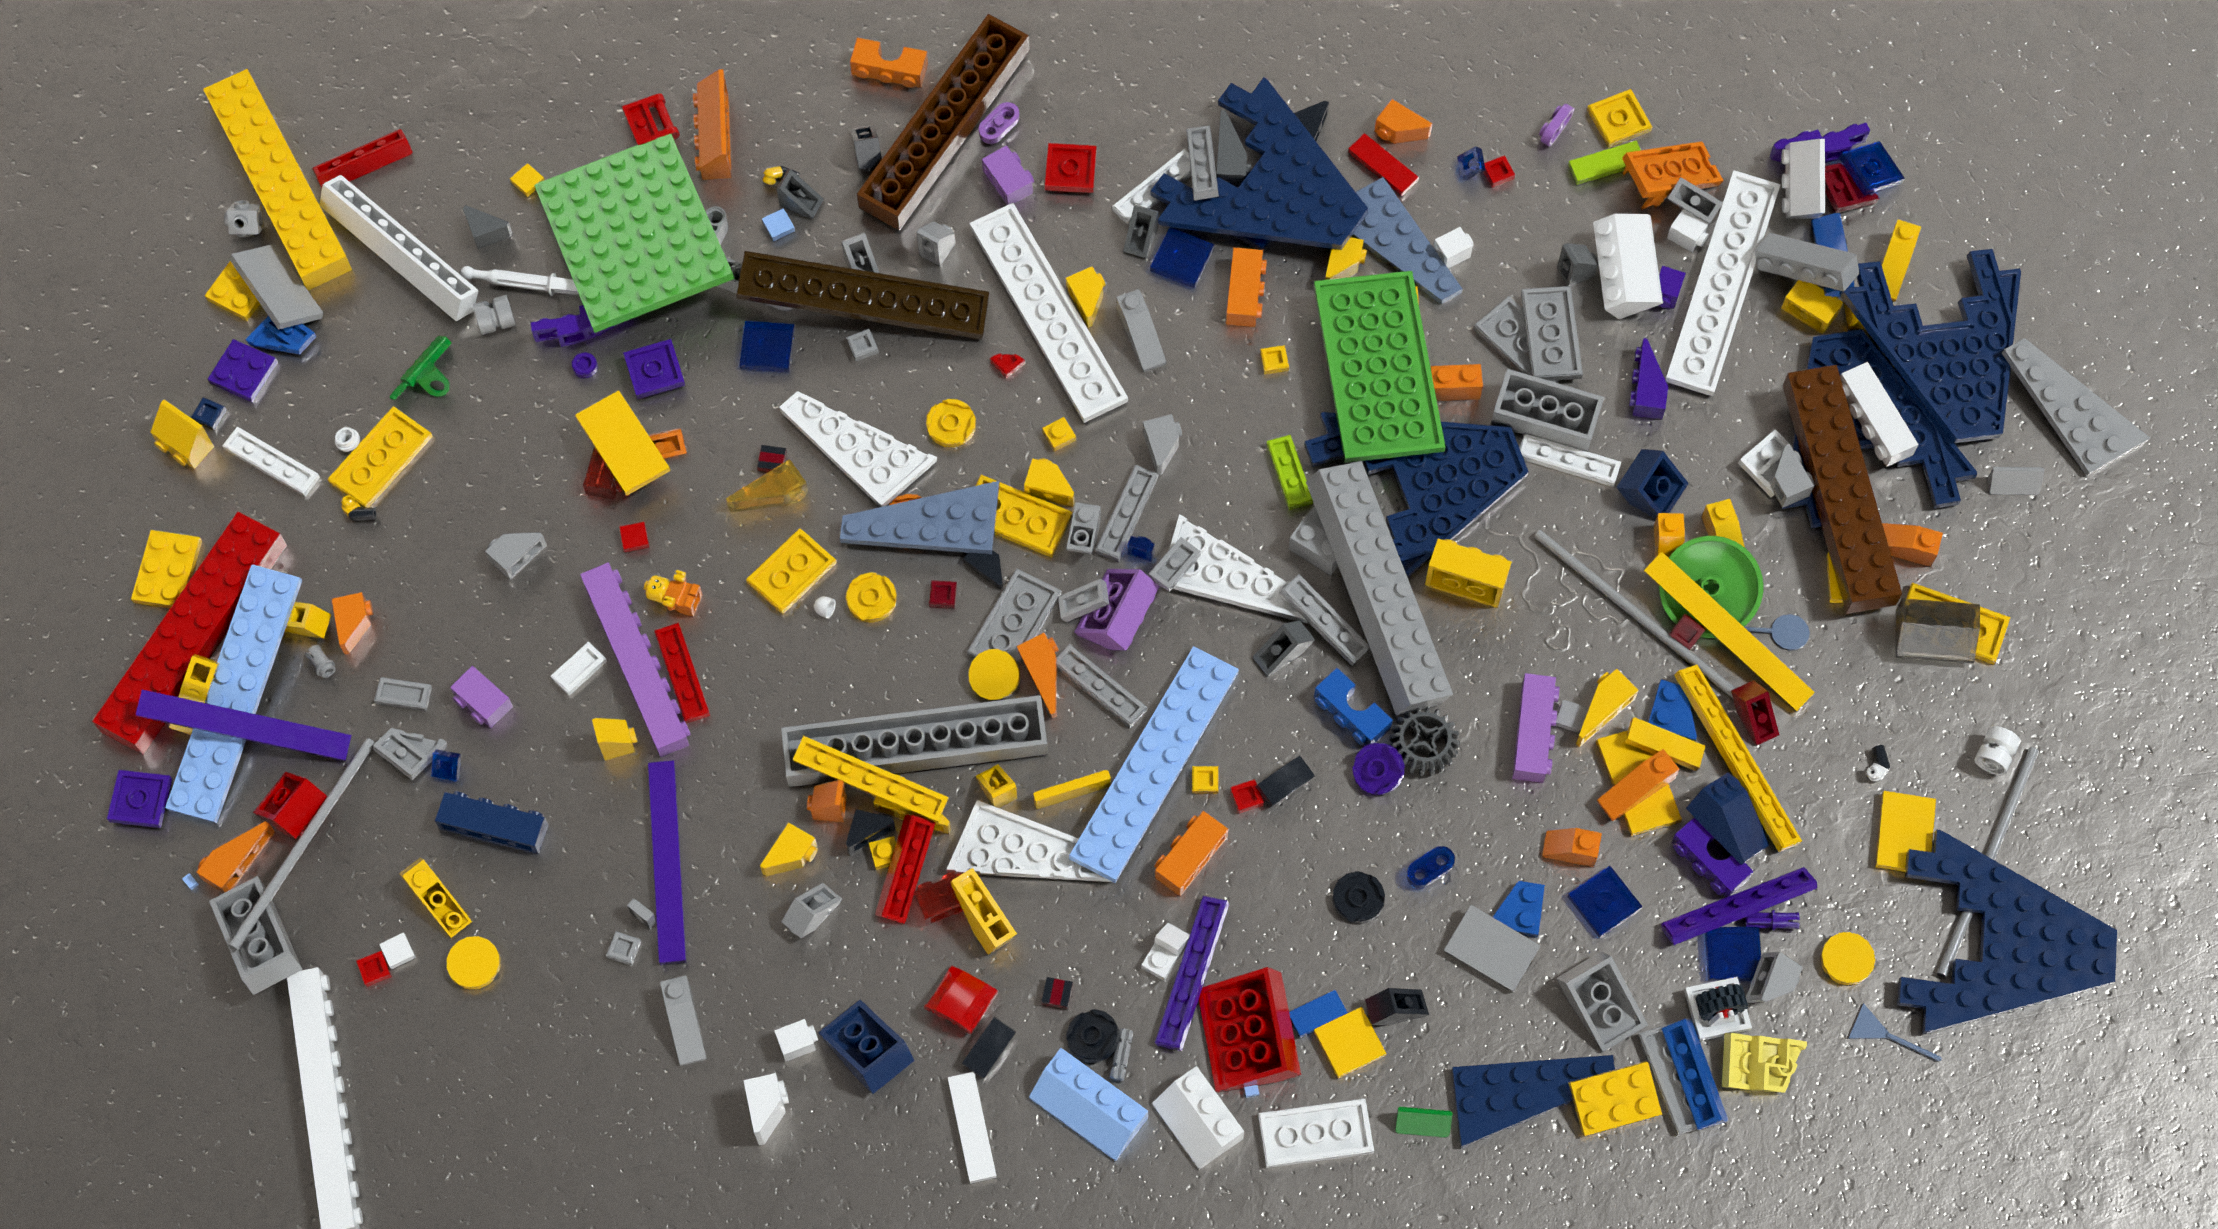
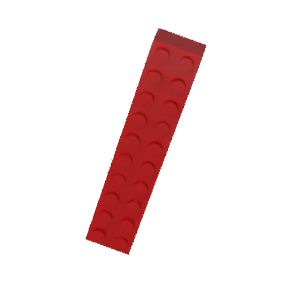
M237 511L92 722L101 733L142 755L145 754L165 725V722L136 716L141 691L147 690L174 697L179 696L192 656L196 654L210 659L227 634L251 565L271 569L286 548L287 544L279 532Z

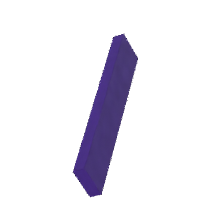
M1802 867L1661 923L1662 931L1671 943L1676 945L1818 888L1817 881L1805 867Z
M1202 896L1155 1040L1157 1046L1178 1051L1183 1049L1229 907L1227 900Z

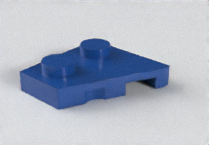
M268 315L245 340L250 346L300 355L316 338V334L304 324L278 329Z
M1518 881L1493 918L1524 936L1538 938L1545 885Z

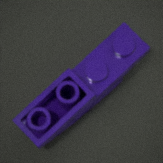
M1867 123L1860 125L1852 124L1845 130L1839 132L1832 131L1823 137L1818 129L1811 132L1804 131L1796 137L1778 140L1773 144L1769 157L1772 161L1782 163V150L1789 143L1825 139V163L1848 158L1853 146L1866 142L1870 128Z
M581 305L579 306L580 315L567 314L562 316V318H542L537 322H531V330L535 342L559 339L561 347L595 338L617 325L595 333L586 310Z

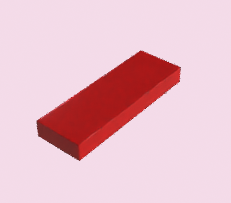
M1365 133L1348 148V153L1380 179L1384 177L1389 186L1401 196L1418 182L1419 177Z

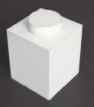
M1683 209L1671 225L1667 239L1693 253L1697 246L1702 247L1709 235L1706 233L1709 223Z
M1461 227L1435 239L1433 248L1447 268H1450L1471 257L1473 241L1468 233L1465 234Z
M805 1019L774 1030L786 1062L816 1050L814 1042L818 1041L813 1025L807 1026Z

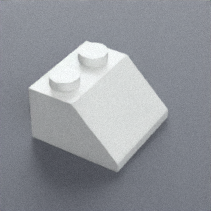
M776 1073L744 1080L753 1130L759 1146L766 1143L786 1113L784 1104L789 1103L784 1081H778Z

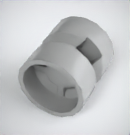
M507 295L493 298L492 303L483 301L473 304L482 335L495 332L497 327L506 329L516 326Z

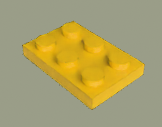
M150 530L132 593V602L170 609L193 576L202 544L201 538Z
M1647 1061L1568 1082L1583 1136L1662 1115Z

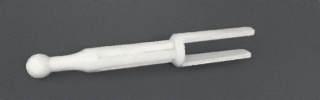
M464 266L460 271V275L466 280L480 279L496 285L547 291L550 296H553L554 293L579 295L572 279L556 277V273H552L548 277L496 269L490 271L474 270L470 266Z

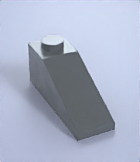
M1221 110L1216 176L1235 187H1239L1251 172V164H1247V153L1226 110Z

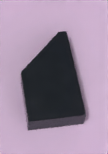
M993 551L992 554L968 553L964 558L965 564L1001 589L1003 587L999 554Z

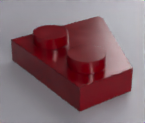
M1842 163L1825 166V193L1835 213L1877 204L1880 199L1876 193L1871 195L1862 187L1863 182L1856 176H1853Z

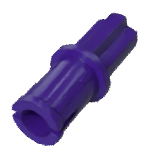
M1771 910V912H1757L1745 917V924L1747 928H1771L1772 931H1775V928L1799 929V922H1789L1788 920H1800L1799 912L1777 913L1775 910Z

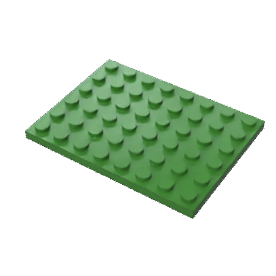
M672 134L659 137L642 145L633 146L534 185L595 333L734 279L732 270Z

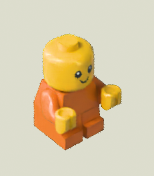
M676 570V574L673 577L674 580L671 581L658 575L652 576L649 581L646 580L643 589L646 590L645 594L649 600L663 603L670 611L675 610L681 614L694 617L703 594L700 585L686 582V572Z

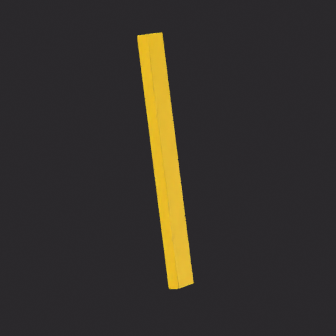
M1663 552L1644 570L1646 574L1796 712L1815 693Z
M1694 665L1677 671L1674 674L1676 680L1731 773L1746 789L1760 822L1778 852L1800 844L1802 842L1800 836L1699 666Z

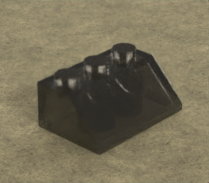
M1902 598L1896 608L1895 657L1974 663L1980 631V604Z

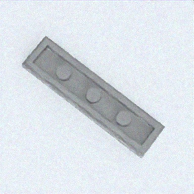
M1210 125L1186 129L1194 200L1219 197Z
M1135 465L1095 549L1096 554L1116 562L1120 561L1158 480V473Z
M1300 574L1281 590L1280 594L1351 666L1370 649L1369 644Z
M1070 644L1057 656V669L1129 728L1147 711V706Z

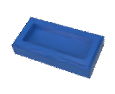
M1336 990L1289 1012L1291 1023L1299 1038L1348 1013Z

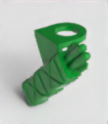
M437 336L400 378L402 383L392 392L390 399L396 400L406 390L407 386L413 387L417 382L430 395L437 397L446 395L449 391L450 383L435 367L434 363L452 342L445 336ZM438 380L444 384V388L442 390H434L431 388L430 383Z

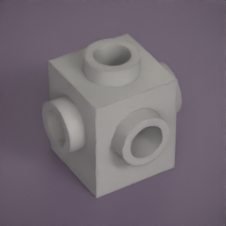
M246 200L235 201L224 214V223L229 228V234H237L241 238L250 237L252 234H259L264 228L262 204H249V201Z

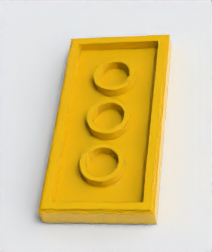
M619 390L575 414L577 421L626 496L670 472V467Z
M393 406L327 480L345 495L353 496L360 506L369 508L433 437L432 433Z
M981 474L975 486L996 482V480ZM999 482L994 534L1052 558L1073 516V512Z
M1912 582L1895 630L1994 665L2010 617Z
M1628 730L1599 738L1596 741L1612 786H1615L1640 764L1654 755L1625 743ZM1669 784L1623 814L1631 837L1682 821Z

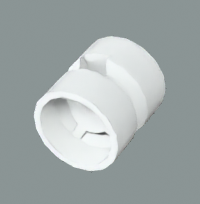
M1992 726L1988 729L1983 740L1984 745H1981L1974 760L1981 769L1989 773L2005 775L2012 762L2011 757L2015 755L2021 741L2012 731L2003 727Z

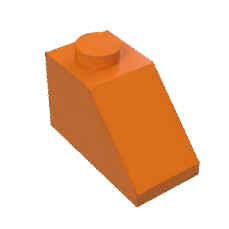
M1392 99L1377 117L1374 132L1381 139L1389 140L1394 144L1425 140L1431 135L1432 123Z
M362 592L332 599L339 645L344 654L351 653L371 626L370 615H374L371 600L366 601Z
M837 780L814 786L813 795H809L807 801V810L811 811L813 820L844 822L847 804L844 781Z
M1580 828L1546 831L1542 857L1594 867L1598 858L1602 833Z

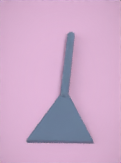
M1863 1003L1848 1039H1891L1934 1060H1942L1941 1056L1889 1033Z

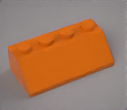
M718 69L698 82L697 93H693L694 108H698V114H694V127L699 130V135H694L695 149L699 150V156H695L696 171H701L702 180L732 178L729 96L724 70Z

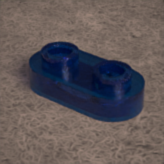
M1438 846L1412 862L1407 870L1409 884L1415 888H1425L1450 872L1455 863L1453 851L1448 847ZM1444 859L1446 864L1439 865L1436 860ZM1422 873L1424 878L1417 879L1415 874Z

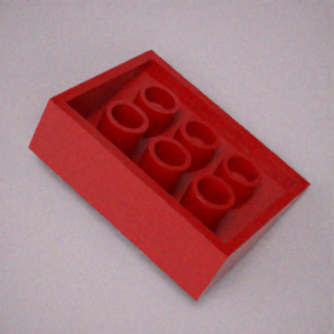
M1265 967L1202 987L1199 1004L1216 1092L1242 1089L1253 1085L1271 1084L1301 1075L1281 972Z

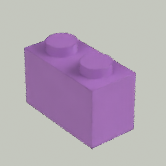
M1007 145L982 159L984 174L1006 205L1015 204L1033 194V176L1029 170L1022 168L1019 156L1016 152H1011Z
M473 666L450 687L454 694L452 698L454 702L462 709L467 707L471 710L472 713L470 715L480 725L485 723L492 728L513 707L509 697Z

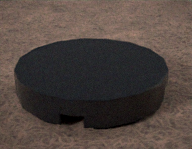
M1359 871L1347 873L1338 880L1333 889L1332 902L1334 909L1342 919L1349 923L1364 924L1371 922L1379 916L1384 907L1385 892L1383 886L1371 874L1368 875Z
M1092 1009L1086 1013L1082 1012L1069 1024L1066 1032L1068 1047L1072 1054L1081 1061L1088 1063L1101 1062L1110 1057L1117 1049L1120 1041V1029L1114 1018L1105 1011Z

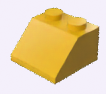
M166 400L160 403L150 432L155 439L154 445L164 453L167 451L172 453L173 458L182 466L188 464L195 469L214 448V445L202 425Z

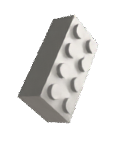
M1507 369L1493 412L1491 425L1511 427L1512 431L1517 433H1527L1588 452L1604 397Z
M258 876L209 901L227 945H229L266 889ZM271 900L238 951H233L229 948L241 979L253 995L302 970L274 902Z

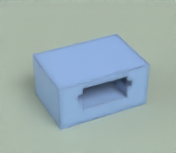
M190 873L182 878L191 890L199 885Z
M1258 1085L1244 1087L1246 1098L1259 1096Z

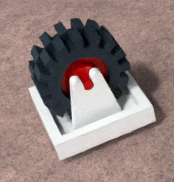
M1737 977L1685 988L1684 993L1700 1041L1722 1037L1725 1033H1741L1752 1029L1747 1012L1749 1006L1743 986L1739 985Z

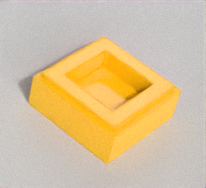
M528 163L510 178L511 183L527 197L536 190L535 184L545 180Z
M1285 345L1260 349L1264 375L1289 371Z
M1192 766V794H1218V766Z

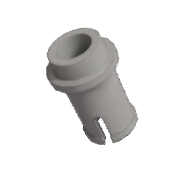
M314 645L308 649L309 651H306L305 655L315 666L318 676L327 678L335 672V663L327 658L319 645Z

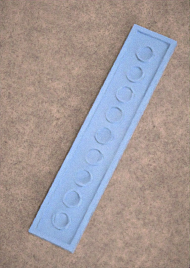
M251 565L217 660L220 664L205 703L256 714L302 583L300 577ZM193 729L165 808L217 824L246 740Z
M1193 646L1069 855L1071 861L1116 883L1238 675V668Z

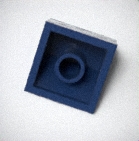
M1641 449L1616 488L1630 505L1656 519L1658 513L1671 512L1689 483L1664 451Z

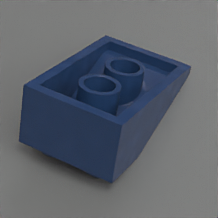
M1729 772L1704 787L1686 807L1700 824L1741 865L1769 846L1746 789Z
M861 1000L857 1001L818 1032L852 1074L872 1094L915 1061L906 1042Z

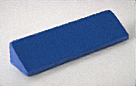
M1840 213L1811 220L1815 244L1848 252ZM1854 280L1848 288L1854 287ZM1823 286L1825 296L1840 297V290Z
M1685 1018L1661 1028L1697 1129L1701 1130L1727 1122L1728 1118L1692 1020Z

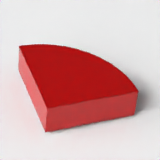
M1000 353L992 356L990 362L1007 379L1025 364V359L1017 354Z

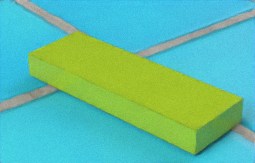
M1636 140L1570 160L1568 166L1576 184L1579 185L1624 171L1626 165L1622 157L1626 152L1640 151L1641 149Z
M1291 435L1268 440L1266 445L1288 509L1293 510L1313 504V499L1306 484L1307 480Z

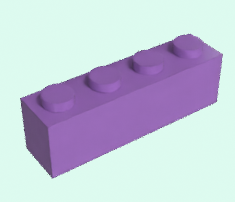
M1528 673L1524 675L1512 779L1544 783L1546 774L1551 775L1552 759H1548L1549 750L1554 748L1555 735L1550 733L1551 726H1555L1557 720V711L1553 710V702H1558L1560 687L1555 686L1556 677Z

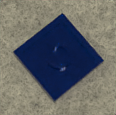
M1880 141L1843 152L1839 157L1864 196L1902 184L1905 180V177Z
M1169 227L1150 266V271L1196 288L1215 244Z
M745 321L739 364L740 369L790 372L795 325Z
M1611 866L1602 870L1567 896L1599 938L1639 912L1643 907Z
M1719 927L1706 932L1708 981H1720L1737 977L1738 981H1752L1761 959L1759 927Z

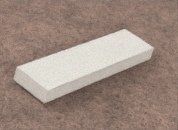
M1185 149L1179 152L1112 206V211L1129 226L1134 205L1151 209L1160 201L1151 196L1150 190L1163 173L1182 183L1191 177L1189 153Z
M236 427L222 445L224 450L306 497L320 478L318 473L239 427Z
M1524 433L1520 445V451L1525 461L1614 487L1621 465L1620 461Z
M970 1072L948 1077L970 1184L997 1178L975 1074Z

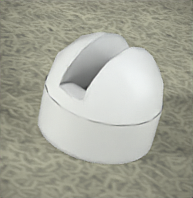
M825 596L819 597L814 603L816 613L827 619L832 616L836 606L835 599Z

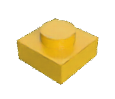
M1064 417L1042 428V432L1054 452L1076 441V435Z
M894 836L869 843L876 870L890 866L896 846Z

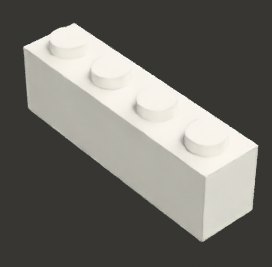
M1866 362L1841 373L1840 378L1850 412L1862 425L1864 436L1873 443L1877 457L1883 460L1887 467L1912 456L1918 443L1869 363Z

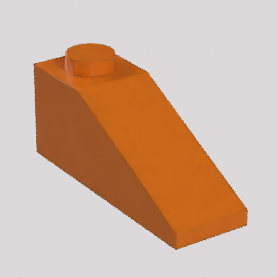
M1882 523L1891 556L1928 567L1932 566L1938 555L1942 532L1916 525Z
M1042 633L1018 645L1017 649L1053 719L1057 717V657L1055 652L1059 650L1052 637L1047 639L1045 633Z
M1662 749L1597 799V802L1609 818L1614 821L1675 780L1679 768L1666 751Z
M264 821L223 844L201 860L196 873L204 882L222 893L233 889L274 835V829L269 823Z

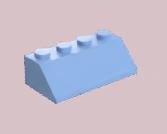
M1062 1048L1059 1049L1046 1066L1029 1096L1032 1101L1114 1161H1117L1148 1119V1110Z

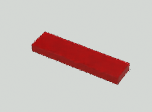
M679 622L654 630L684 721L688 724L710 716Z

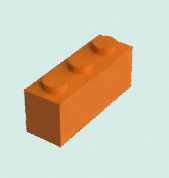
M1233 247L1226 325L1256 327V318H1261L1263 304L1258 303V297L1264 296L1265 282L1260 281L1261 274L1266 275L1267 260L1262 259L1263 250Z
M1205 811L1198 817L1194 815L1186 826L1188 829L1183 836L1178 835L1170 846L1172 850L1167 856L1162 855L1154 866L1156 868L1155 879L1178 896L1183 894L1228 838L1229 829Z

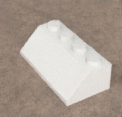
M1613 214L1594 221L1605 310L1616 318L1622 319L1663 304L1651 216L1649 214Z

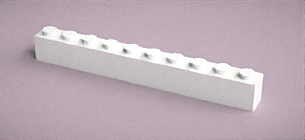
M317 967L299 971L287 977L320 1225L321 1229H360L359 1224H363L361 1208L356 1206L355 1199L359 1197V1188L357 1181H353L352 1171L356 1170L354 1157L349 1155L348 1145L352 1144V1138L349 1128H345L344 1120L348 1118L346 1103H342L341 1093L345 1092L342 1077H338L337 1067H341L339 1052L334 1049V1042L337 1041V1032L335 1026H331L330 1016H334L332 1001L327 999L326 992L330 990V981L328 975H324L320 968Z

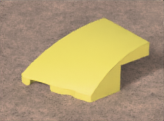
M1725 1033L1722 1087L1785 1093L1790 1083V1077L1798 1066L1796 1064L1797 1058L1801 1050L1806 1049L1807 1041Z

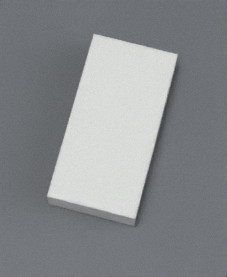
M587 642L551 675V679L570 696L603 666L607 660L593 645Z

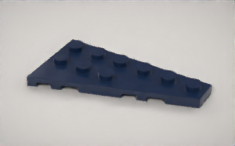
M1613 1055L1452 1067L1460 1148L1462 1149L1473 1142L1488 1138L1504 1129H1509L1547 1113L1549 1110L1569 1104L1573 1101L1568 1082L1615 1070Z

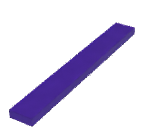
M147 690L141 691L136 711L137 717L346 761L352 736Z
M674 760L648 763L659 964L687 963Z

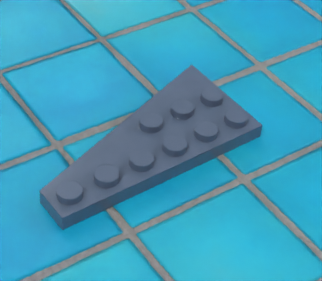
M1384 177L1356 191L1368 207V214L1352 235L1357 239L1364 240L1363 247L1387 265L1388 263L1391 264L1398 272L1412 271L1414 282L1418 284V288L1439 304H1443L1462 294V287Z
M999 481L843 515L840 543L992 554Z

